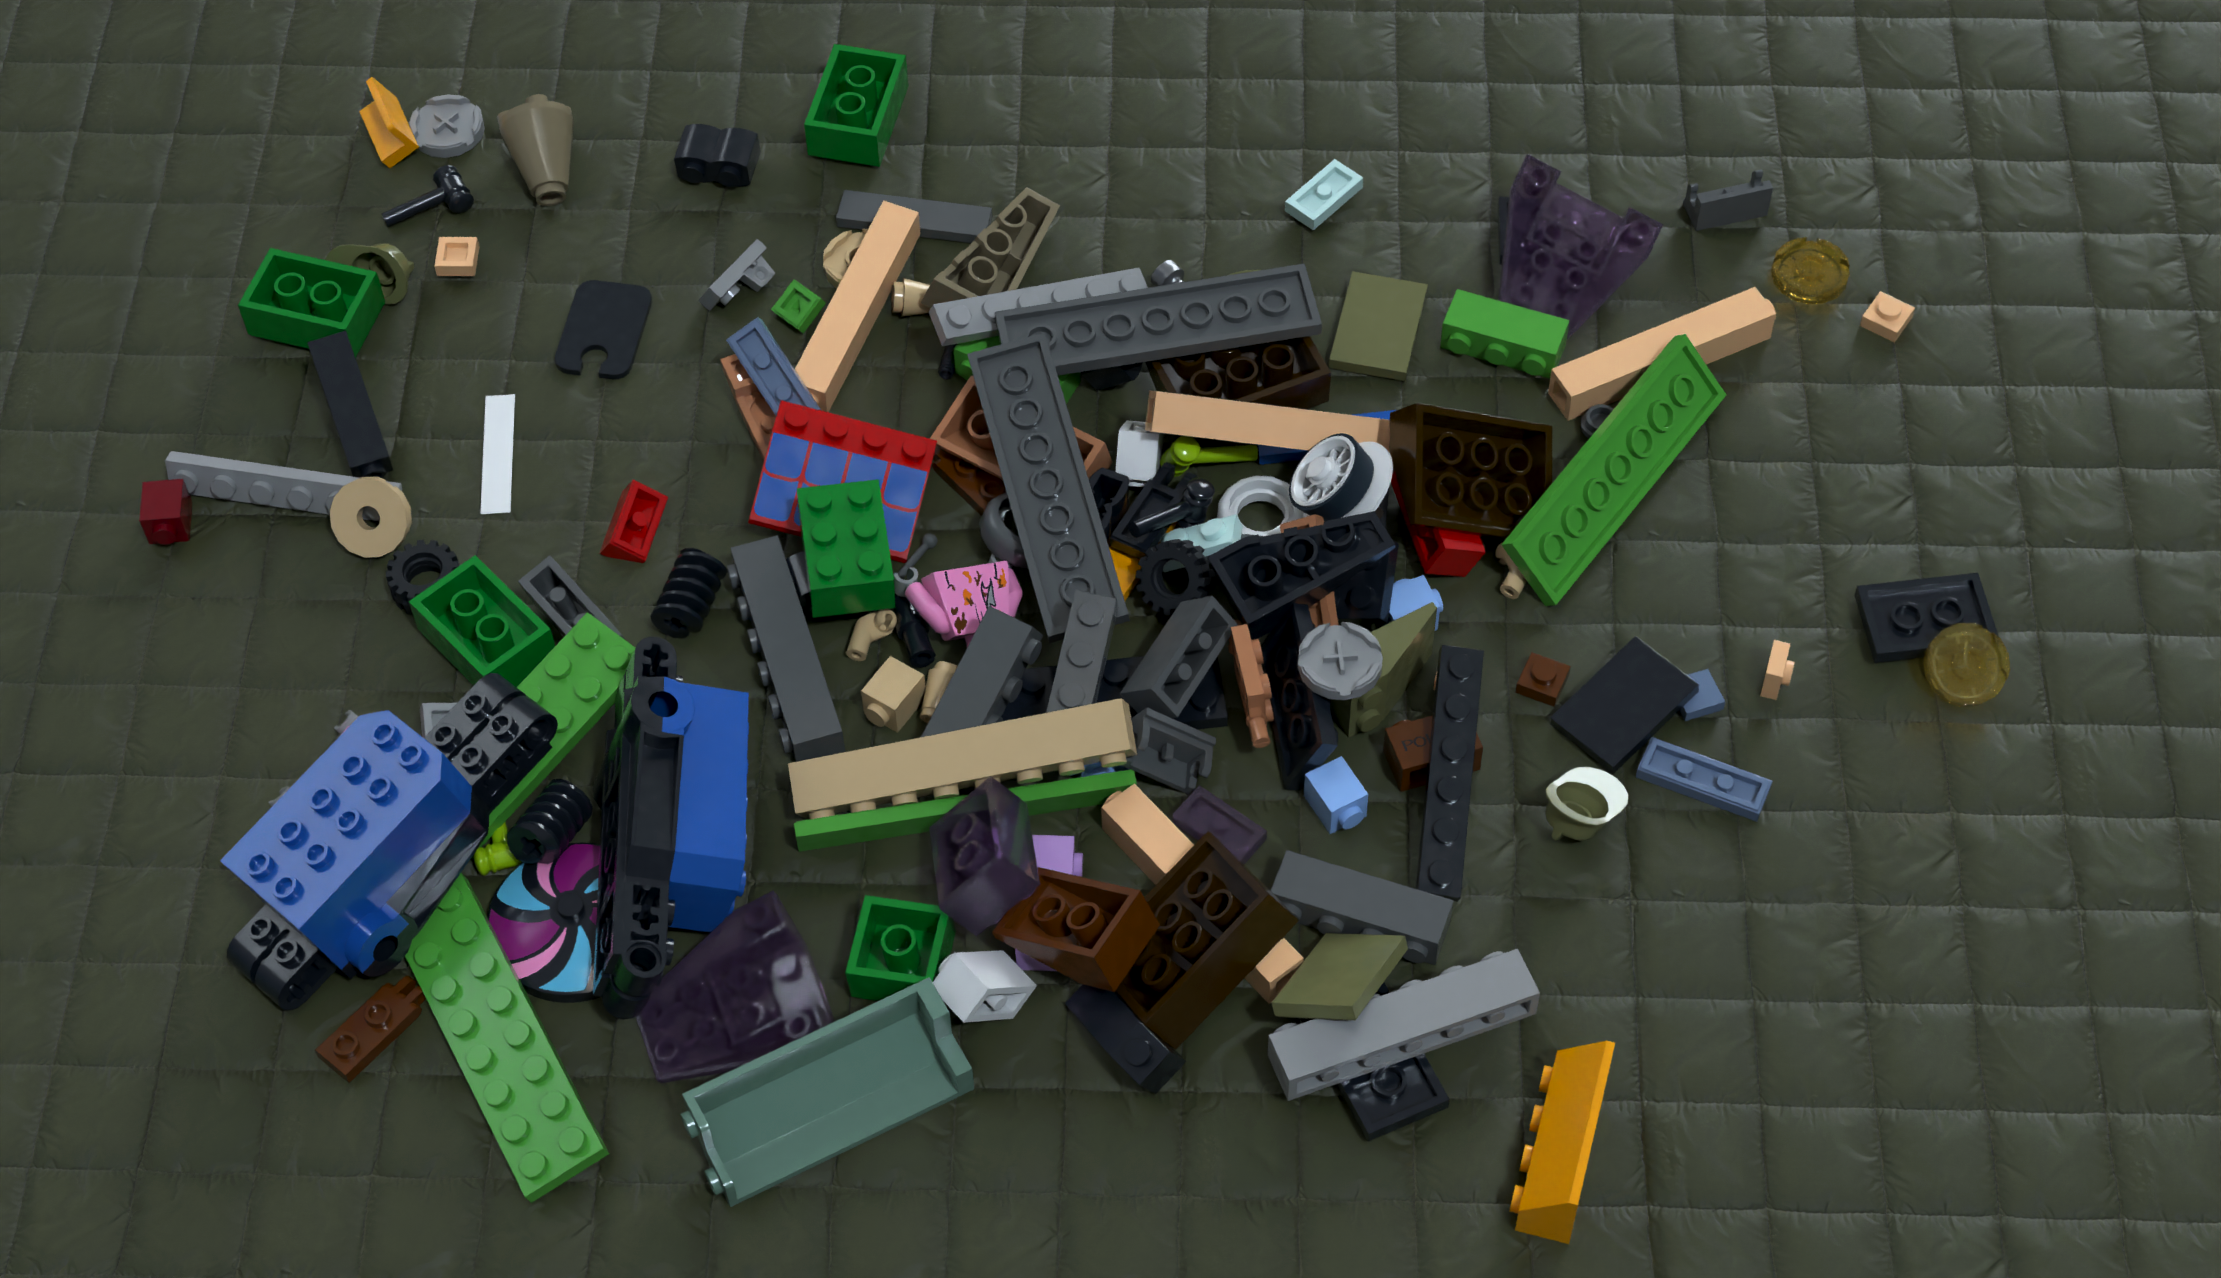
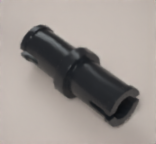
M895 594V608L893 609L898 621L896 625L897 635L905 643L910 664L918 668L926 667L934 662V657H936L928 636L929 624L915 610L906 597H900Z

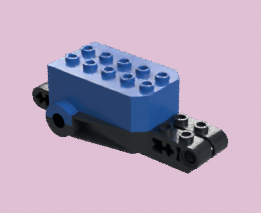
M659 637L644 638L636 645L616 694L614 729L607 730L604 760L593 785L594 800L602 810L593 996L602 997V1002L607 1012L620 1019H632L639 1016L644 1010L655 986H660L665 965L669 966L671 964L674 951V940L667 938L668 927L718 933L726 917L731 918L736 896L742 897L746 884V872L743 869L747 844L749 693L683 683V677L676 675V650L672 644Z
M490 673L482 677L424 738L389 710L360 715L220 860L265 903L230 942L227 949L229 962L284 1010H294L303 1005L337 968L350 979L359 971L369 977L381 976L391 971L408 953L414 937L424 927L487 836L491 812L553 748L550 742L557 731L558 722L556 717L498 673Z

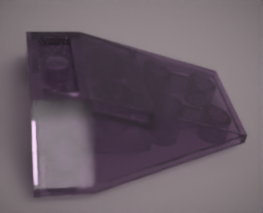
M1527 154L1510 188L1498 300L1570 320L1567 334L1568 340L1649 257L1663 224L1631 207L1621 216L1556 183L1562 171Z
M774 891L731 913L662 978L660 986H655L644 1010L639 1016H636L656 1079L659 1083L732 1071L834 1022L832 1011L809 949L777 893Z

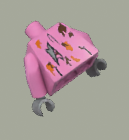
M994 554L990 556L988 564L933 572L921 578L922 584L917 582L918 571L914 567L907 569V580L901 579L898 573L893 574L895 594L900 597H906L935 632L941 634L944 641L965 638L966 647L969 646L989 606L1015 618L1023 591L1012 569L1013 566L1008 564L1007 561L997 562Z

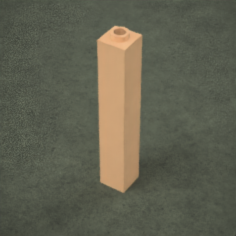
M883 200L795 368V371L822 411H830L892 291L893 281H897L920 236L919 212Z
M1753 287L1552 368L1548 394L1567 421L1584 415L1594 405H1609L1623 399L1674 336L1686 334L1706 365L1770 339L1776 319L1775 308L1768 299H1764L1756 287Z
M1149 390L1145 431L1308 451L1321 440L1334 434L1344 433L1352 436L1358 443L1368 441L1379 443L1389 452L1390 420Z
M1135 783L1123 792L1117 791L1113 793L1101 807L1103 831L1155 885L1194 846ZM1283 938L1245 979L1270 1004L1303 963L1304 958Z

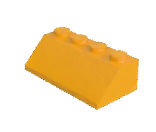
M1606 1040L1557 1050L1554 1066L1544 1065L1539 1092L1547 1093L1544 1106L1535 1104L1529 1131L1537 1133L1534 1146L1525 1144L1519 1171L1528 1174L1524 1187L1515 1185L1509 1211L1518 1214L1515 1231L1569 1244L1615 1042Z

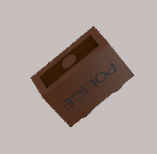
M1433 714L1414 721L1402 720L1395 723L1392 727L1385 728L1383 752L1400 792L1426 785ZM1477 732L1473 772L1480 770L1483 745Z

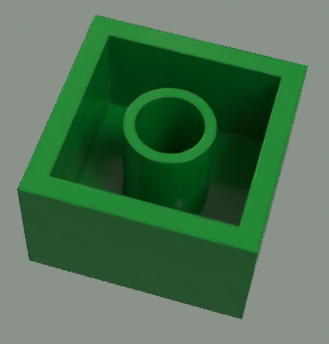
M865 895L845 972L851 996L880 1001L928 977L933 982L939 974L940 964L951 955L956 929L953 916H951V907Z

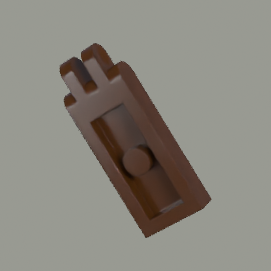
M936 446L933 461L935 462L932 463L934 471L981 516L990 500L1000 494L1007 493L1004 482L1000 478L947 451L944 452Z
M408 975L403 977L395 986L391 983L383 985L315 1049L318 1058L350 1083L420 1016L422 1012L420 1005L426 1000L420 985L415 987L416 981Z

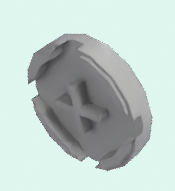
M441 95L425 101L426 106L420 110L417 107L409 121V126L419 146L418 149L429 156L440 158L459 156L473 149L482 139L485 130L481 109L477 105L471 104L468 98L460 95Z
M1341 622V625L1330 626V623L1319 625L1305 636L1299 646L1298 671L1302 681L1314 693L1327 699L1349 700L1361 697L1374 688L1381 677L1383 661L1381 647L1378 640L1367 629L1354 623Z

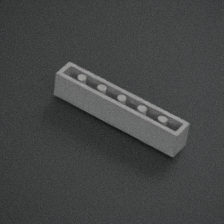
M1518 949L1506 953L1496 951L1486 955L1480 962L1469 966H1452L1444 970L1437 977L1425 981H1409L1397 991L1382 996L1375 994L1355 1021L1313 1019L1301 1024H1285L1268 1036L1267 1056L1287 1100L1290 1101L1535 1015L1540 992Z

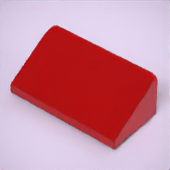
M633 479L621 493L599 554L610 558L644 563L661 520L668 496Z

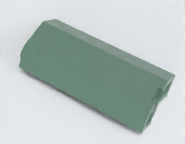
M930 977L683 1093L686 1111L681 1113L680 1117L690 1138L697 1137L710 1166L709 1169L704 1170V1173L713 1193L716 1196L723 1192L729 1206L732 1207L974 1090L973 1070L952 1034L950 1012Z

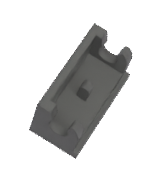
M1763 170L1753 171L1749 183L1697 194L1698 183L1688 185L1683 205L1695 231L1767 216L1773 186L1770 180L1761 183Z
M1145 708L1131 718L1137 755L1126 757L1127 763L1122 766L1186 794H1190L1196 788L1198 769L1200 776L1208 778L1212 767L1213 746L1216 745L1215 737L1150 708Z

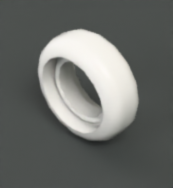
M1256 475L1241 479L1226 489L1218 503L1217 518H1224L1235 514L1238 517L1240 510L1244 506L1256 501L1270 502L1281 509L1285 517L1281 524L1303 518V511L1294 507L1290 501V484L1272 476ZM1242 524V534L1269 536L1281 533L1280 525L1273 530L1263 532L1251 530Z

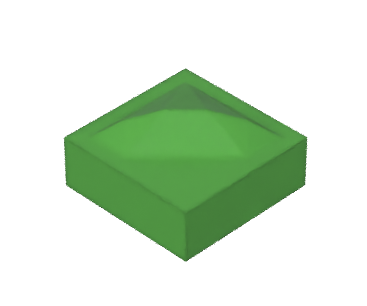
M793 279L771 310L801 333H804L826 302Z

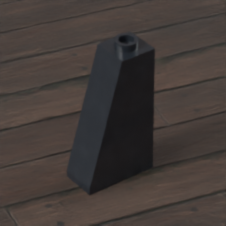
M346 331L307 342L353 477L383 478L387 472L393 471V467Z

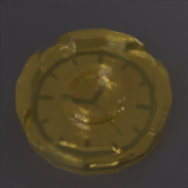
M1807 237L1796 238L1784 243L1776 252L1771 270L1773 282L1782 294L1792 300L1806 304H1822L1838 298L1846 289L1850 274L1848 257L1839 247L1831 242L1817 238L1816 242L1806 241Z
M1957 623L1939 632L1929 643L1924 657L1925 677L1932 690L1944 701L1960 707L1978 706L1996 697L2002 690L2010 673L2009 653L2001 638L1994 632L1990 633L1987 629L1982 628L1983 626L1975 623Z

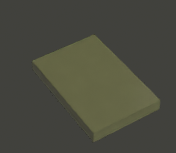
M1352 271L1329 358V368L1406 381L1427 296L1428 284Z
M1325 933L1272 1001L1275 1016L1355 1021L1408 950L1405 936Z

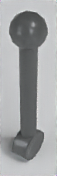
M927 533L923 536L921 546L899 570L898 576L901 579L907 575V569L913 567L928 549H932L937 545L938 540L935 534Z

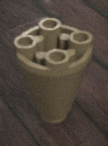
M543 94L531 95L526 98L524 104L499 113L497 119L501 137L531 195L536 198V202L539 205L553 206L566 199V192L569 186L574 121L569 106L548 101L547 96Z

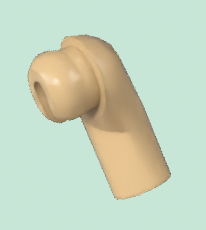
M1500 543L1496 549V558H1500L1499 562L1507 565L1509 569L1500 587V591L1510 599H1517L1527 580L1502 547V543Z
M883 609L859 618L854 626L846 655L852 660L864 661L870 644L893 632L897 625L896 614L890 609Z

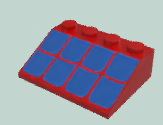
M781 400L748 523L801 537L797 488L879 479L891 560L906 563L937 440Z

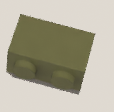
M1433 602L1370 632L1378 640L1383 656L1381 677L1374 688L1361 697L1349 700L1331 699V714L1348 738L1361 731L1368 732L1376 728L1386 718L1431 657L1437 607Z

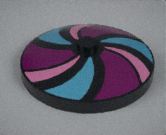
M569 843L556 861L549 864L539 862L536 864H526L521 862L505 877L492 898L487 918L527 994L543 1000L560 1003H576L600 998V996H593L600 844Z

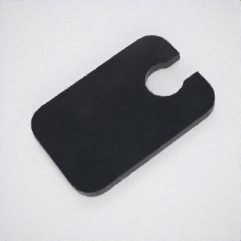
M589 280L579 285L555 354V363L558 370L566 374L581 376L584 354L591 350H602L607 353L608 357L600 366L599 378L614 380L626 377L632 369L652 306L650 291L640 285Z

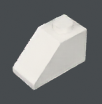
M1127 420L1119 429L1116 472L1129 477V486L1144 487L1148 480H1152L1160 469L1165 433L1145 431L1146 422Z

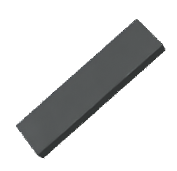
M844 190L836 222L837 227L860 230L869 229L884 200L919 212V237L972 243L977 235L991 224L993 215L992 208Z

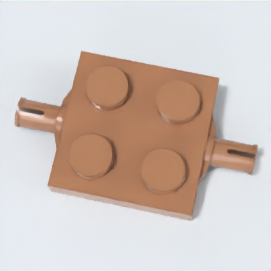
M1235 620L1238 625L1231 627L1228 650L1229 653L1233 654L1235 675L1251 742L1253 741L1254 747L1263 748L1270 744L1267 722L1274 721L1270 698H1272L1268 674H1263L1261 665L1263 664V656L1259 639L1251 640L1248 625H1242L1241 621Z

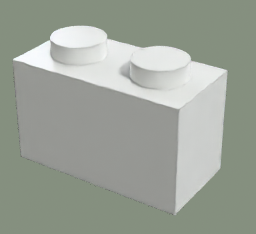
M1004 950L953 953L940 964L939 974L933 981L942 1000L964 1023L1013 1019L1037 987Z

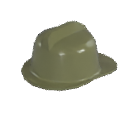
M378 243L371 246L339 245L332 249L325 259L331 262L376 271L385 297V304H396L404 299L408 291L410 273L414 269V262L408 261L403 252L388 243Z
M1592 767L1574 768L1551 783L1545 790L1546 798L1548 799L1545 809L1546 820L1553 827L1552 838L1555 841L1565 836L1580 841L1590 840L1603 825L1619 815L1628 804V793L1624 785L1613 775Z

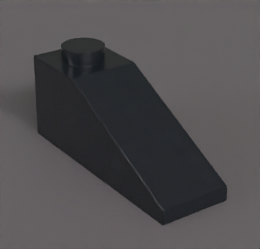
M1083 984L1065 1003L1107 1053L1140 1086L1155 1094L1186 1063V1060L1173 1047L1143 1024L1117 991L1112 992Z

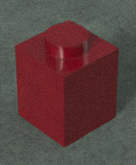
M183 479L142 482L139 521L149 544L167 545L174 542L190 541L193 502Z

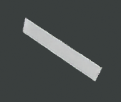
M515 394L486 396L480 514L511 512Z

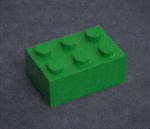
M834 44L804 123L808 155L880 167L909 86L906 55Z
M270 248L240 300L238 307L248 335L309 349L307 342L346 331L356 358L386 301L376 271Z
M879 479L797 488L799 522L813 618L895 608L894 576Z
M476 555L409 601L417 629L473 686L485 675L498 673L517 687L555 647L551 629Z

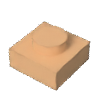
M439 237L434 265L437 276H475L480 248L477 237Z
M1880 291L1863 314L1860 326L1895 343L1913 318L1915 307Z
M1774 640L1760 694L1761 697L1777 700L1780 685L1789 686L1795 664L1794 661L1787 660L1790 643Z

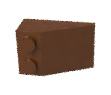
M1038 867L992 933L996 939L1080 984L1115 992L1160 924L1140 890Z

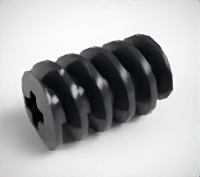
M684 548L681 550L674 563V568H672L668 576L669 580L662 589L663 593L657 600V607L654 608L651 614V621L655 627L672 638L681 639L688 637L690 632L701 631L704 625L703 618L708 616L710 612L709 605H712L716 598L714 593L720 589V580L724 579L727 573L723 563L699 549Z
M552 779L549 785L544 788L542 793L508 832L507 844L510 852L517 860L526 864H536L538 862L549 864L556 861L561 852L565 850L569 842L573 840L577 832L581 830L592 816L593 806L590 799L571 782L563 779Z

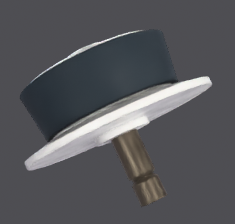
M1344 433L1331 435L1312 447L1299 462L1289 486L1290 501L1294 507L1303 511V518L1316 514L1322 516L1325 522L1375 511L1378 518L1381 519L1383 510L1379 505L1384 499L1392 479V457L1388 450L1379 443L1370 441L1358 443L1352 436Z

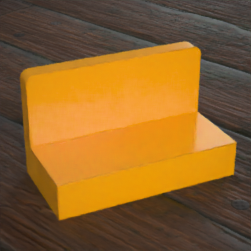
M371 77L366 83L374 101L359 112L381 162L387 167L392 168L418 149L419 146L397 97L375 78Z

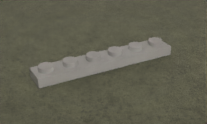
M1133 268L933 304L929 315L941 345L947 346L998 336L995 323L996 311L1148 287L1140 268Z
M171 451L165 460L168 480L183 479L189 495L322 514H330L333 498L344 485L360 478ZM388 482L393 487L397 486L402 491L401 483ZM366 506L362 513L363 519L380 522L377 510Z

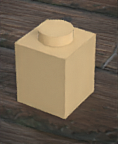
M889 656L861 690L863 711L866 717L873 724L880 727L885 725L898 733L923 703L926 688L924 674Z

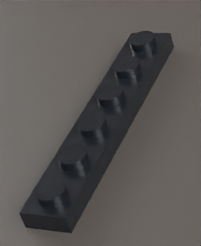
M1442 645L1439 649L1416 889L1458 902L1461 898L1484 651Z

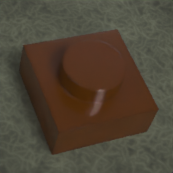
M1531 652L1517 682L1515 693L1555 707L1569 677L1571 666Z

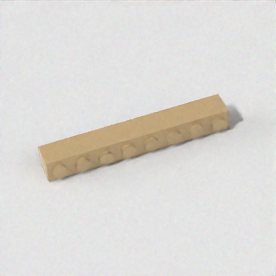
M1120 698L788 763L795 814L806 819L834 816L835 813L849 810L851 813L876 809V805L891 802L892 806L918 803L917 797L932 794L935 800L959 796V789L974 786L977 792L995 790L1001 787L1000 781L1017 778V783L1019 784L1032 783L1042 780V773L1059 770V775L1062 776L1078 774L1085 771L1084 765L1101 762V767L1120 766L1127 763L1126 757L1137 755L1129 704Z

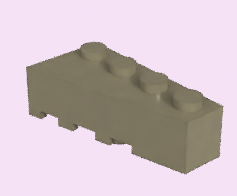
M1026 187L997 216L993 223L984 228L975 240L964 251L962 250L944 271H941L933 279L921 303L931 308L933 304L1016 290L1060 205Z

